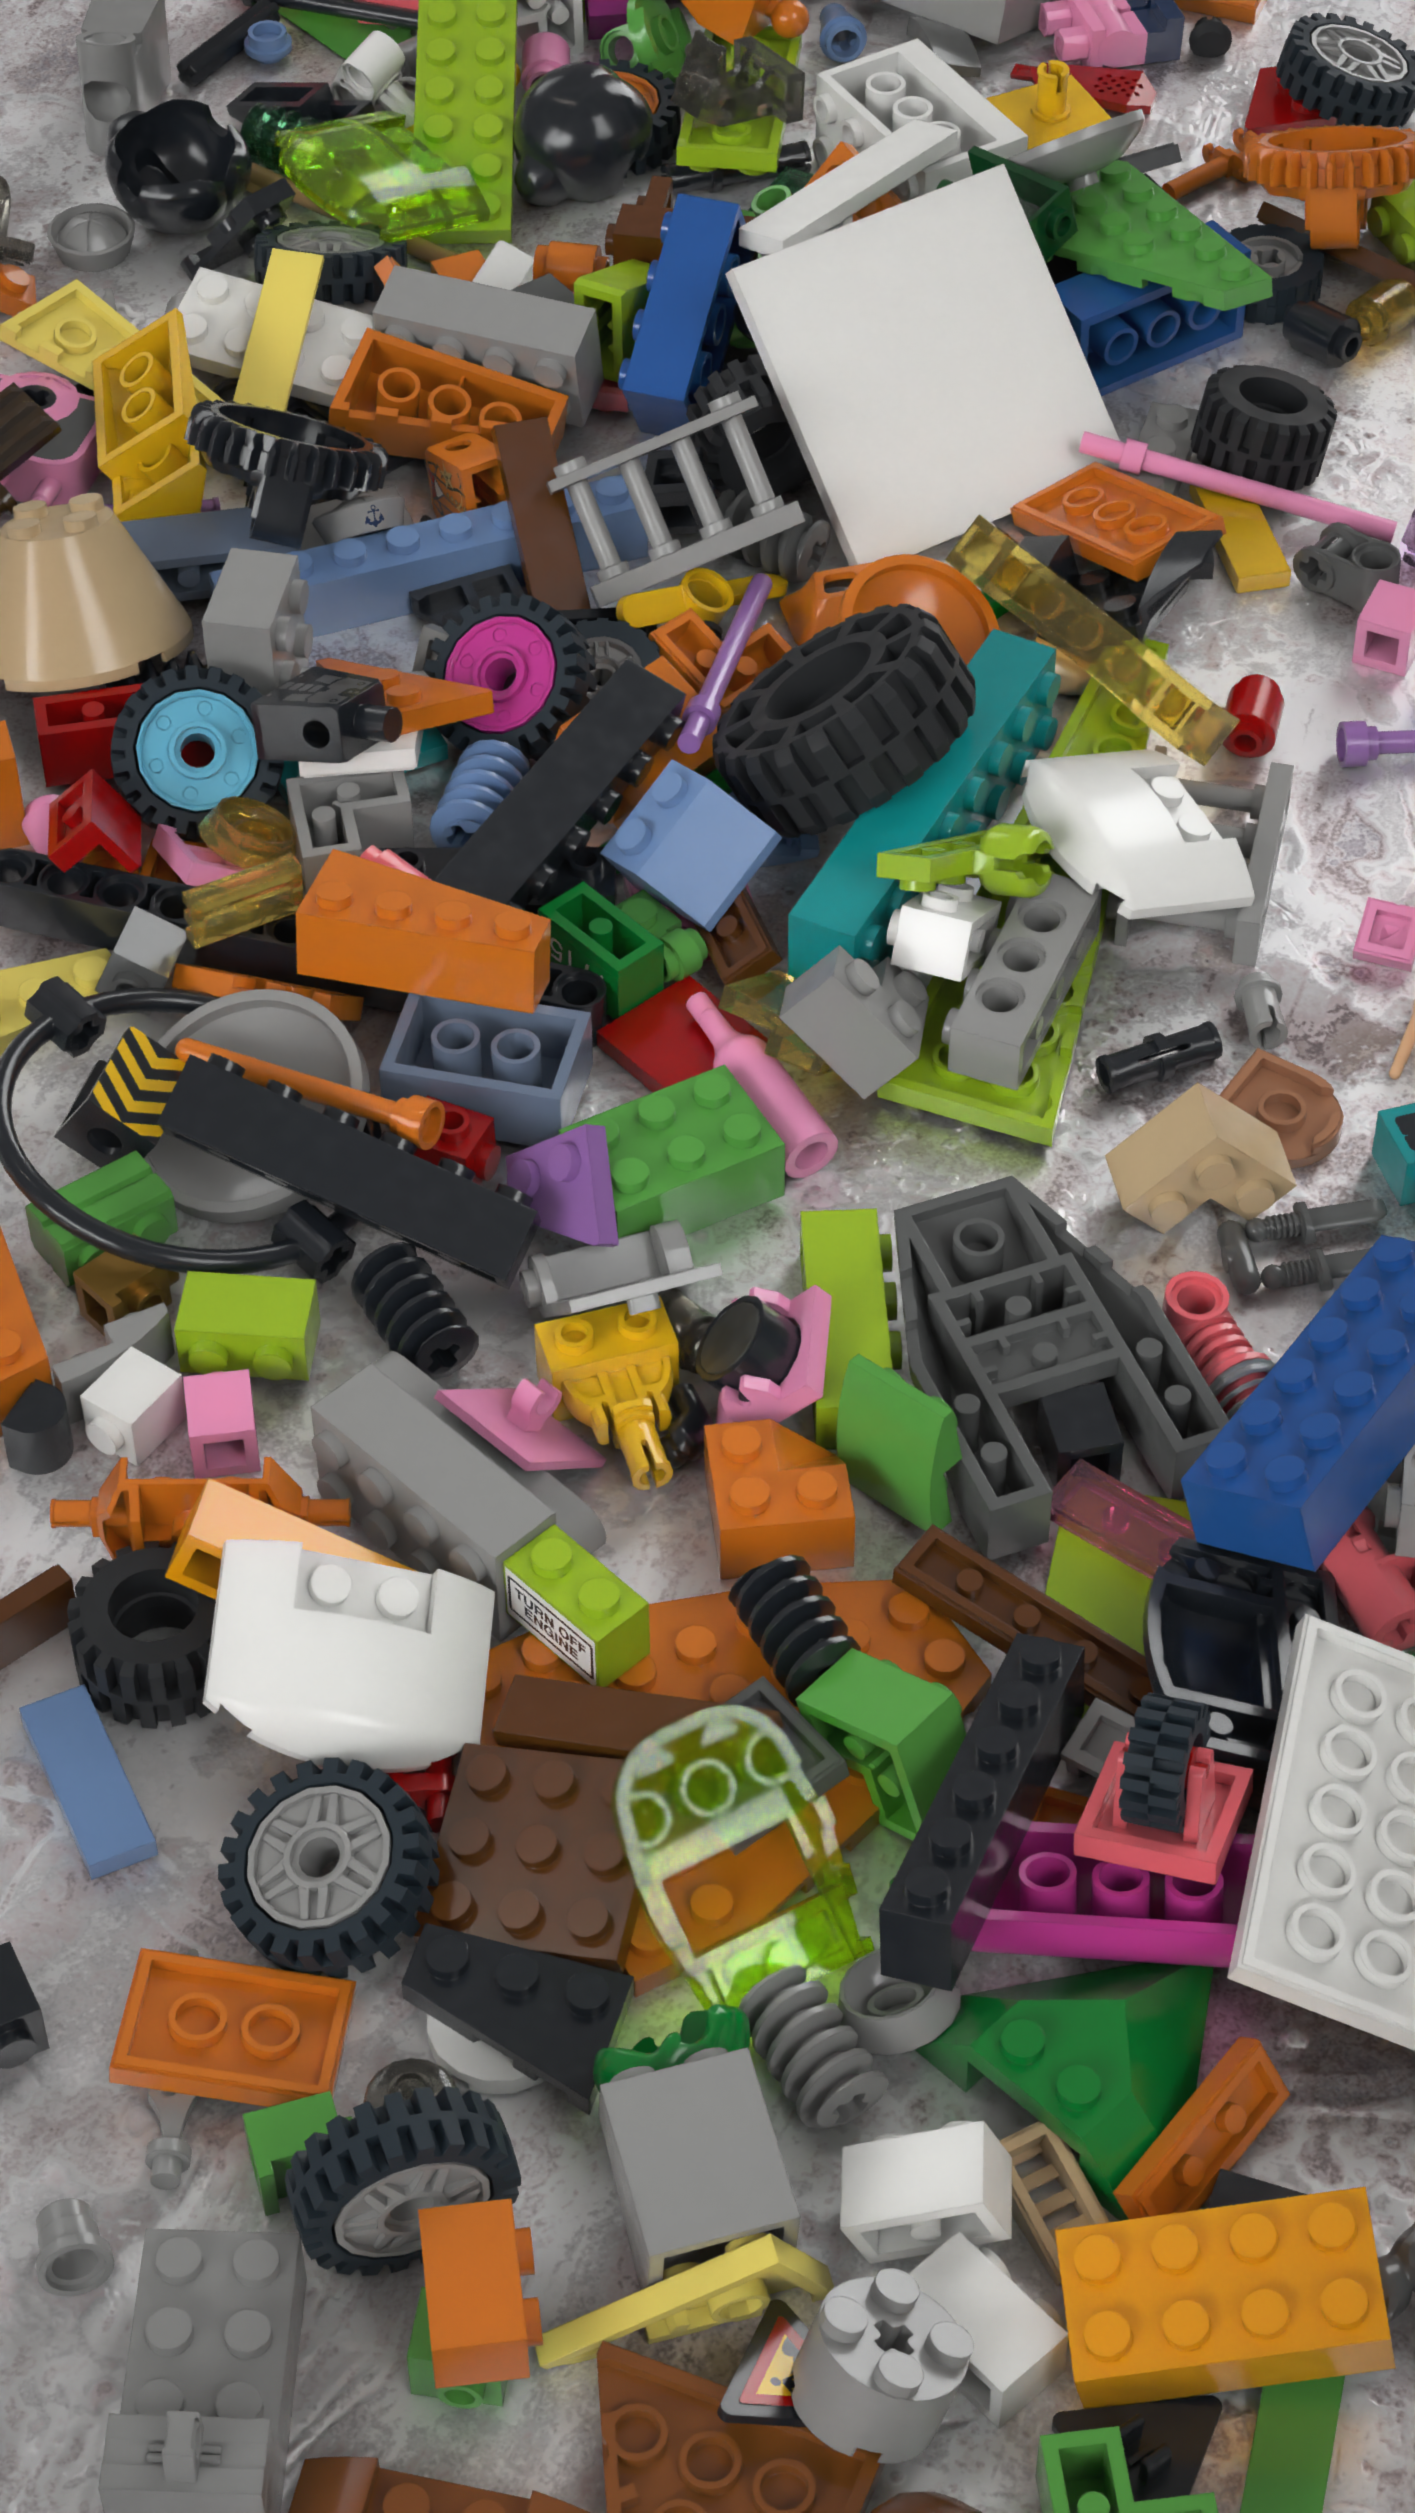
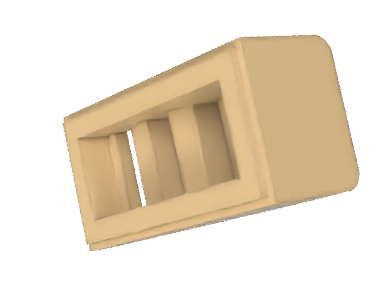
M1038 2121L999 2141L1012 2157V2217L1058 2287L1062 2283L1055 2230L1108 2223L1110 2221L1068 2144ZM1041 2155L1047 2166L1020 2178L1015 2167ZM1056 2179L1063 2190L1034 2204L1029 2192ZM1073 2204L1079 2216L1049 2230L1043 2218Z

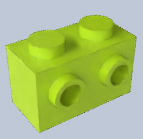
M188 1271L174 1328L180 1372L203 1375L216 1371L228 1372L249 1369L250 1377H260L269 1380L309 1381L321 1323L316 1279Z

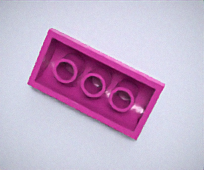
M1032 1821L971 1952L1229 1968L1255 1835L1236 1833L1216 1885L1076 1856L1074 1855V1832L1078 1824Z

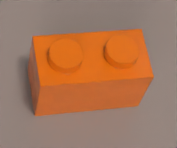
M512 2198L418 2209L435 2389L530 2378L528 2347L543 2345L538 2297L523 2298L520 2276L535 2275L530 2227L515 2229Z

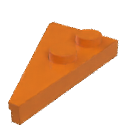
M334 658L316 660V667L379 679L383 685L386 706L396 707L402 714L403 726L400 735L494 713L493 695L489 688Z

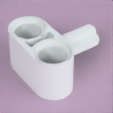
M373 31L340 65L331 85L333 98L335 100H372L374 107L378 104L381 105L404 127L408 128L414 124L415 96L398 82L401 75L400 71L405 63L403 51L387 34L381 31Z

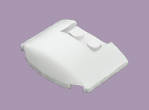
M1147 749L1026 760L1021 777H1027V785L1024 788L1022 799L1031 825L1042 828L1050 835L1054 844V849H1051L1049 852L1050 855L1088 893L1093 895L1097 890L1106 889L1125 900L1119 905L1117 913L1130 920L1252 906L1255 894L1245 859L1236 838L1222 839L1176 777L1180 767L1178 761L1163 753Z
M254 1539L225 1541L222 1550L203 1704L214 1714L218 1712L222 1704L242 1724L252 1729L247 1737L284 1755L305 1762L311 1760L314 1764L323 1766L324 1758L339 1757L348 1767L351 1760L354 1759L367 1763L374 1771L378 1768L384 1773L412 1772L428 1769L431 1762L440 1761L463 1751L465 1743L480 1745L495 1591L441 1569H437L434 1574H428L302 1549L303 1542Z

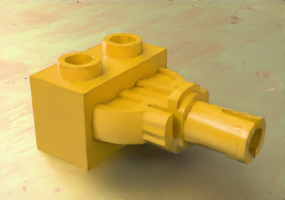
M660 1295L661 1308L630 1315L627 1303L534 1324L537 1377L539 1381L541 1378H544L562 1392L561 1400L556 1410L552 1413V1417L559 1422L576 1418L581 1423L592 1427L597 1443L601 1445L609 1444V1424L615 1448L621 1449L631 1474L632 1484L638 1490H650V1483L646 1472H649V1470L656 1488L668 1483L673 1476L671 1463L667 1460L655 1428V1420L660 1432L667 1430L671 1425L672 1416L668 1401L672 1388L679 1384V1345Z

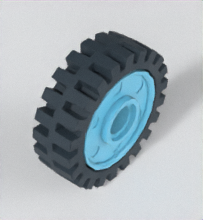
M187 665L184 669L174 670L172 668L161 672V675L155 679L150 678L140 686V689L135 694L132 693L125 702L124 708L116 720L111 740L112 771L122 797L141 816V821L151 829H157L158 824H164L177 828L176 834L185 841H217L230 834L235 835L244 830L250 823H254L271 803L281 781L284 761L258 759L250 703L263 695L254 686L251 687L245 683V679L234 673L232 675L224 673L221 668L209 666V669L198 668V665ZM193 741L205 742L214 751V758L205 767H191L181 757V752L185 745Z

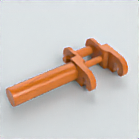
M1241 127L1234 130L1233 142L1240 151L1238 154L1230 148L1224 149L1220 145L1215 148L1212 143L1204 145L1202 156L1206 163L1163 184L1162 188L1171 197L1178 200L1223 176L1226 178L1233 176L1243 183L1250 182L1247 181V178H1243L1244 145L1253 136L1259 135L1251 130L1245 132L1244 135V130Z

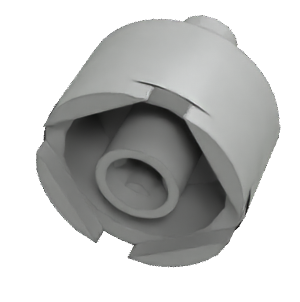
M885 2268L880 2270L876 2277H860L847 2280L834 2287L824 2298L793 2363L791 2374L794 2376L795 2387L791 2397L794 2409L805 2426L818 2439L838 2452L853 2457L857 2448L882 2453L877 2463L896 2464L911 2460L924 2452L932 2442L966 2375L969 2359L974 2349L972 2336L965 2328L958 2325L938 2302L920 2291L916 2280L907 2272L894 2268Z

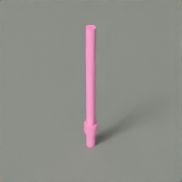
M1084 431L1079 452L1118 463V469L1140 475L1142 470L1324 524L1343 523L1369 537L1390 543L1397 526V521L1148 449V443L1127 438L1126 443Z

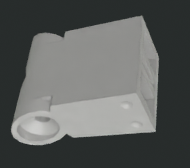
M91 0L81 27L82 33L76 36L86 142L89 148L100 156L105 157L107 131L111 123L120 115L135 110L147 112L159 105L172 79L165 0Z

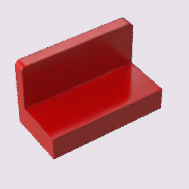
M92 768L49 804L48 858L65 873L100 844L132 874L141 867V816Z

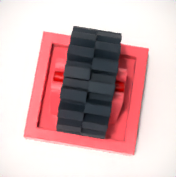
M1151 1692L1143 1696L1141 1707L1137 1708L1134 1715L1135 1726L1131 1727L1130 1732L1127 1733L1125 1743L1113 1742L1074 1832V1855L1216 1885L1253 1792L1254 1769L1214 1761V1750L1206 1748L1211 1732V1727H1208L1211 1716L1207 1704Z

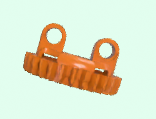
M1343 124L1341 126H1305V128L1299 129L1288 128L1286 131L1273 130L1272 133H1261L1259 136H1253L1244 145L1243 178H1247V181H1256V184H1261L1265 192L1270 195L1305 201V230L1310 231L1311 249H1358L1360 230L1366 229L1368 198L1404 192L1415 179V131H1412L1410 128L1399 129L1397 126H1364V124L1346 126Z

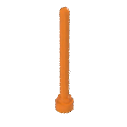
M183 1038L175 1046L176 1056L185 1063L190 1054L204 1061H208L211 1053L220 1055L245 1068L246 1071L242 1078L263 1087L266 1086L268 1079L275 1080L301 1093L304 1100L324 1106L329 1105L346 1113L388 1125L393 1134L410 1141L422 1150L431 1149L438 1141L443 1130L445 1109L440 1101L415 1094L409 1098L402 1097L396 1102L192 1038Z

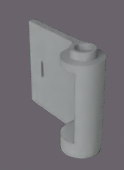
M675 1219L651 1225L649 1231L618 1238L619 1245L615 1247L588 1245L544 1256L543 1253L528 1256V1269L519 1272V1281L528 1309L538 1307L543 1318L573 1314L624 1300L627 1302L629 1314L634 1315L661 1308L658 1296L660 1291L723 1276L720 1263L694 1268L686 1235L680 1222Z

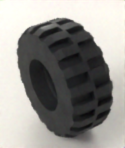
M899 604L897 607L890 605L875 607L873 611L864 614L861 612L845 618V621L833 627L829 626L799 647L795 646L781 656L782 659L773 666L761 672L745 691L740 692L731 703L729 711L720 718L717 724V733L713 735L712 740L713 759L715 760L717 770L739 802L779 835L786 838H799L801 834L816 835L823 833L830 827L849 823L859 818V815L883 805L904 787H909L924 775L923 772L933 763L939 762L948 753L951 744L956 738H960L968 727V717L974 714L976 707L975 679L935 616L910 604Z

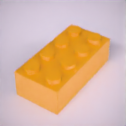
M1366 2186L1055 2230L1073 2377L1084 2409L1145 2403L1396 2369Z

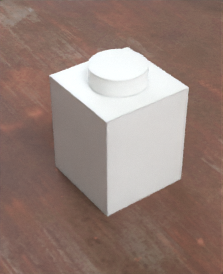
M132 1346L80 1395L85 1432L90 1442L107 1455L116 1454L120 1457H128V1461L137 1467L187 1418L182 1374Z

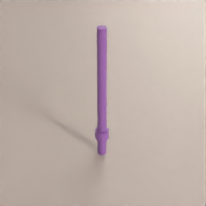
M758 573L752 577L699 694L692 697L682 715L685 725L677 741L678 747L684 753H696L704 737L714 731L721 716L719 704L772 588V580L766 574Z

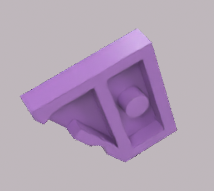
M584 1124L505 1156L507 1185L533 1198L530 1208L539 1213L541 1219L539 1227L592 1246L615 1247L619 1245L605 1126Z

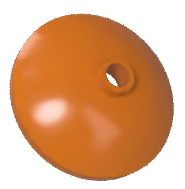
M911 554L884 557L862 569L846 589L838 613L839 624L845 621V618L860 612L864 614L873 611L875 607L890 605L897 607L899 604H910L935 616L966 665H968L993 628L1000 630L988 600L971 580L946 563L926 556Z

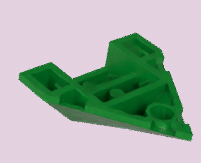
M1138 1963L960 1996V2009L951 2026L933 2042L915 2051L965 2093L982 2077L986 2076L1080 2154L1079 2166L1101 2206L1119 2221L1129 2220L1113 2192L1196 2091L1214 1967Z

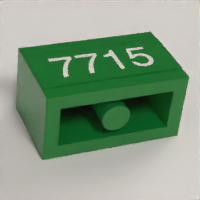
M584 881L538 909L539 916L551 919L550 962L586 969L602 977L607 986V1015L612 1019L619 1018L664 990V943Z

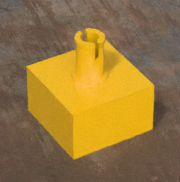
M1048 60V73H1046L1047 64L1045 62L1040 63L1037 68L1038 84L986 98L1028 135L1027 150L1111 119L1072 74L1069 75L1070 68L1062 61Z

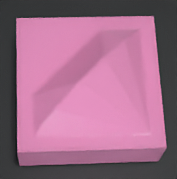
M1368 897L1353 949V959L1411 972L1415 961V908Z

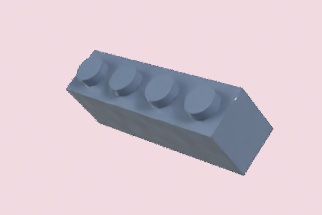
M248 507L121 522L178 601L211 598L209 572L223 569L231 548L282 554L302 550V544L300 549L249 538L252 509Z

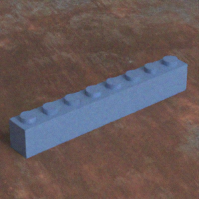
M622 474L607 476L600 480L589 482L621 562L648 557V537ZM566 488L564 492L582 571L587 572L599 569L600 567ZM507 501L461 513H451L444 517L415 524L396 526L389 530L356 538H346L314 548L286 553L298 555L300 579L308 581L309 597L304 613L305 624L312 625L313 638L413 614L409 597L410 591L507 564L511 565L521 587L526 586ZM222 569L209 572L211 595Z

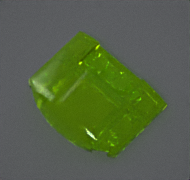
M385 110L374 111L275 132V147L280 146L281 148L279 163L293 184L318 207L353 228L365 222H372L382 226L379 239L392 243L489 221L490 209L477 183L465 165L451 168L439 155L431 151L411 131L404 127L406 119L404 114Z

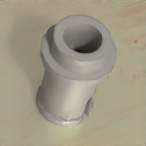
M1254 972L1244 976L1235 990L1234 999L1237 1008L1245 1014L1250 1043L1256 1048L1260 1047V1031L1264 1049H1272L1281 1045L1287 1039L1288 1030L1279 1006L1283 995L1281 986L1270 975L1263 972Z

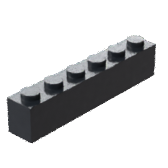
M627 658L433 881L526 911L525 907L533 897L541 901L554 885L558 876L557 869L565 860L573 863L582 854L590 839V831L597 822L606 825L612 819L621 804L622 793L629 785L637 788L642 784L653 766L656 753L661 748L669 751L675 745L685 725V721L680 718L686 694Z
M211 1053L208 1061H204L190 1054L157 1122L166 1135L402 1242L415 1245L416 1248L499 1286L510 1289L541 1223L538 1211L530 1208L533 1198L505 1184L499 1183L494 1192L474 1183L472 1180L476 1173L453 1160L441 1157L438 1165L421 1159L415 1156L418 1149L415 1144L393 1133L383 1131L380 1139H377L359 1131L357 1128L360 1120L340 1109L326 1105L323 1112L319 1113L300 1104L303 1097L301 1093L280 1082L268 1079L264 1088L242 1078L246 1069L225 1057Z
M1016 1634L879 1908L881 1975L952 1992L1061 1761L1060 1754L1076 1730L1084 1713L1085 1647L1055 1641L1047 1637Z

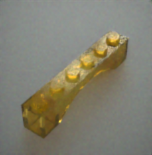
M980 514L945 560L1079 665L1177 750L1201 765L1205 766L1239 723L1240 720L1008 533Z

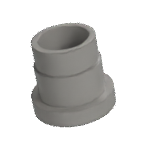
M67 2198L52 2202L39 2212L36 2218V2228L40 2253L36 2258L35 2267L41 2287L53 2295L77 2296L101 2286L112 2274L114 2258L110 2244L100 2236L90 2205L80 2199Z

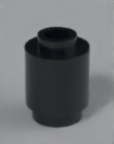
M1316 300L1297 302L1288 311L1283 322V336L1286 340H1289L1293 349L1330 367L1338 368L1351 361L1361 348L1362 336L1358 320Z

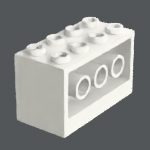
M918 38L816 74V96L813 99V108L816 115V139H814L812 147L815 159L820 166L840 141L853 145L860 153L913 119L958 130L957 148L892 189L902 202L936 190L938 184L943 179L957 182L973 176L967 151L974 145L1005 159L1027 151L1028 135Z

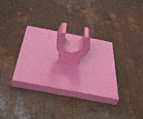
M526 1378L519 1383L517 1388L438 1390L434 1399L524 1471L602 1468L607 1460L551 1416L559 1405L562 1392L544 1378L540 1379L537 1386Z

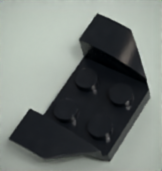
M1222 530L1176 532L1162 551L1151 575L1139 582L1118 573L1110 574L1105 569H1097L1085 574H1079L1069 535L1025 537L1011 555L1004 567V571L1028 610L1036 635L1059 648L1136 647L1144 643L1187 592L1189 577L1203 567L1210 552L1223 534Z

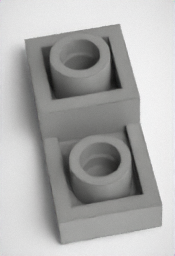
M164 1302L104 1324L105 1346L89 1352L79 1353L70 1359L52 1365L55 1387L65 1397L70 1424L84 1419L80 1395L131 1346L164 1365L175 1354L169 1311Z

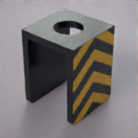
M129 1027L123 1033L108 1062L99 1060L93 1066L54 1137L100 1168L135 1150L145 1158L157 1145L164 1132L157 1122L186 1063L137 1028Z

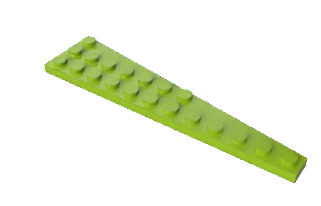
M1146 639L1141 646L1107 647L1049 758L1147 749L1168 662L1169 644ZM1023 805L1014 824L1032 826ZM1046 853L1044 858L1027 861L1029 863L1047 864L1050 867V871L1054 872L1053 874L1071 878L1053 859L1050 853ZM981 884L976 893L977 896L1002 901L997 928L1002 929L1005 924V913L1010 896L992 894ZM1102 889L1099 931L1017 1091L948 1071L949 1045L942 1043V1030L950 1009H960L963 1003V992L968 977L958 982L933 975L926 988L929 1002L919 1059L877 1090V1097L1052 1147L1106 921L1109 891Z

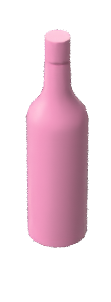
M698 992L692 995L686 1003V1008L714 1047L713 1069L724 1064L785 1143L786 1174L795 1179L804 1178L826 1166L838 1149V1140L765 1041L754 1035L741 1034L734 1030L705 992Z

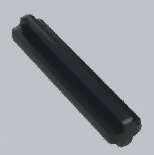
M259 0L186 55L176 66L180 73L178 74L179 80L182 83L187 82L192 87L197 86L245 49L244 40L248 35V29L251 25L264 20L280 21L281 17L278 13L280 8L276 2L271 3L269 0Z

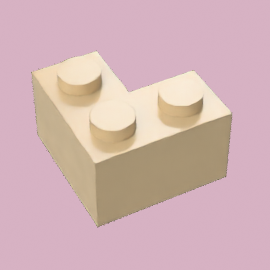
M1199 1082L1105 1155L1123 1211L1162 1234H1165L1210 1198L1249 1221L1269 1209L1276 1201L1297 1186L1277 1131Z

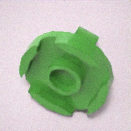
M629 0L627 3V23L610 30L604 35L599 48L600 58L610 59V65L616 66L618 60L615 56V45L621 37L625 36L631 41L634 50L633 57L630 60V68H634L638 63L648 65V73L657 69L663 73V79L669 78L674 84L690 77L692 70L686 68V61L694 59V47L691 32L681 9L677 7L670 10L664 0Z

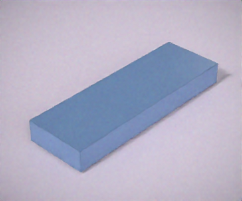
M85 1684L20 1707L19 1712L24 1729L91 1880L157 1856L158 1849L155 1837Z

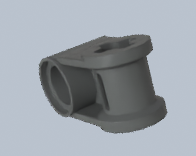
M1331 523L1321 532L1319 541L1314 546H1305L1294 555L1293 570L1297 579L1306 588L1349 605L1359 613L1362 612L1380 579L1399 584L1401 553L1398 548L1390 543L1378 541L1362 534L1343 523Z

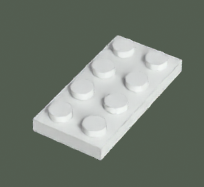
M199 267L178 307V310L183 314L192 368L227 378H239L263 284ZM314 299L290 396L330 407L366 328L375 330L373 316Z

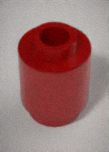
M1252 674L1243 677L1231 688L1219 729L1220 741L1231 753L1245 758H1256L1267 754L1274 747L1284 709V698L1280 687L1273 679L1265 675Z

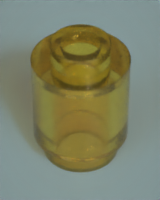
M1403 279L1382 280L1349 303L1345 314L1355 318L1360 323L1363 345L1368 347L1379 346L1412 323L1415 318V288L1409 282Z

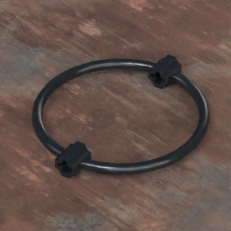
M58 976L42 982L36 993L26 1003L24 1016L32 1023L25 1027L9 1043L0 1056V1162L17 1188L38 1210L75 1237L100 1250L122 1259L158 1269L181 1273L196 1271L250 1274L296 1263L312 1279L316 1278L321 1284L338 1275L342 1267L353 1257L356 1242L347 1233L357 1225L358 1221L336 1211L327 1217L315 1205H311L305 1199L289 1207L283 1218L274 1225L271 1236L272 1244L239 1249H198L156 1242L122 1231L87 1214L53 1189L28 1160L19 1143L13 1124L12 1097L15 1084L21 1070L32 1055L51 1040L63 1052H67L75 1058L90 1051L93 1043L104 1034L107 1016L140 1012H165L187 1015L198 1007L220 997L198 991L151 987L107 991L83 997L68 982H64ZM367 1119L363 1132L380 1139L382 1135L380 1123Z

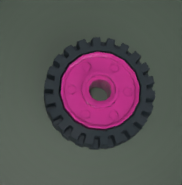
M500 593V601L489 595L479 599L480 609H476L468 604L459 610L463 618L460 624L449 619L442 627L449 634V637L445 642L435 638L430 649L438 656L436 660L426 659L424 672L432 678L489 688L493 695L494 713L437 726L436 728L450 743L462 752L468 745L479 740H497L508 743L520 750L528 759L530 765V759L538 761L554 743L559 727L580 713L590 702L586 695L587 692H596L597 679L590 673L591 670L596 669L594 657L587 651L590 646L586 638L578 631L579 629L562 613L547 603L522 594L520 598L513 593ZM516 672L513 684L503 690L506 679Z

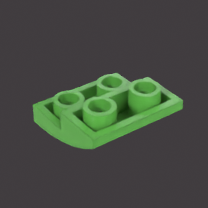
M857 1354L848 1363L837 1418V1457L846 1464L849 1483L922 1530L927 1531L932 1524L942 1530L952 1522L947 1497L948 1484L944 1473L962 1459L957 1433V1417L952 1408L943 1399L937 1396H928L905 1382L893 1369L882 1368L862 1355Z

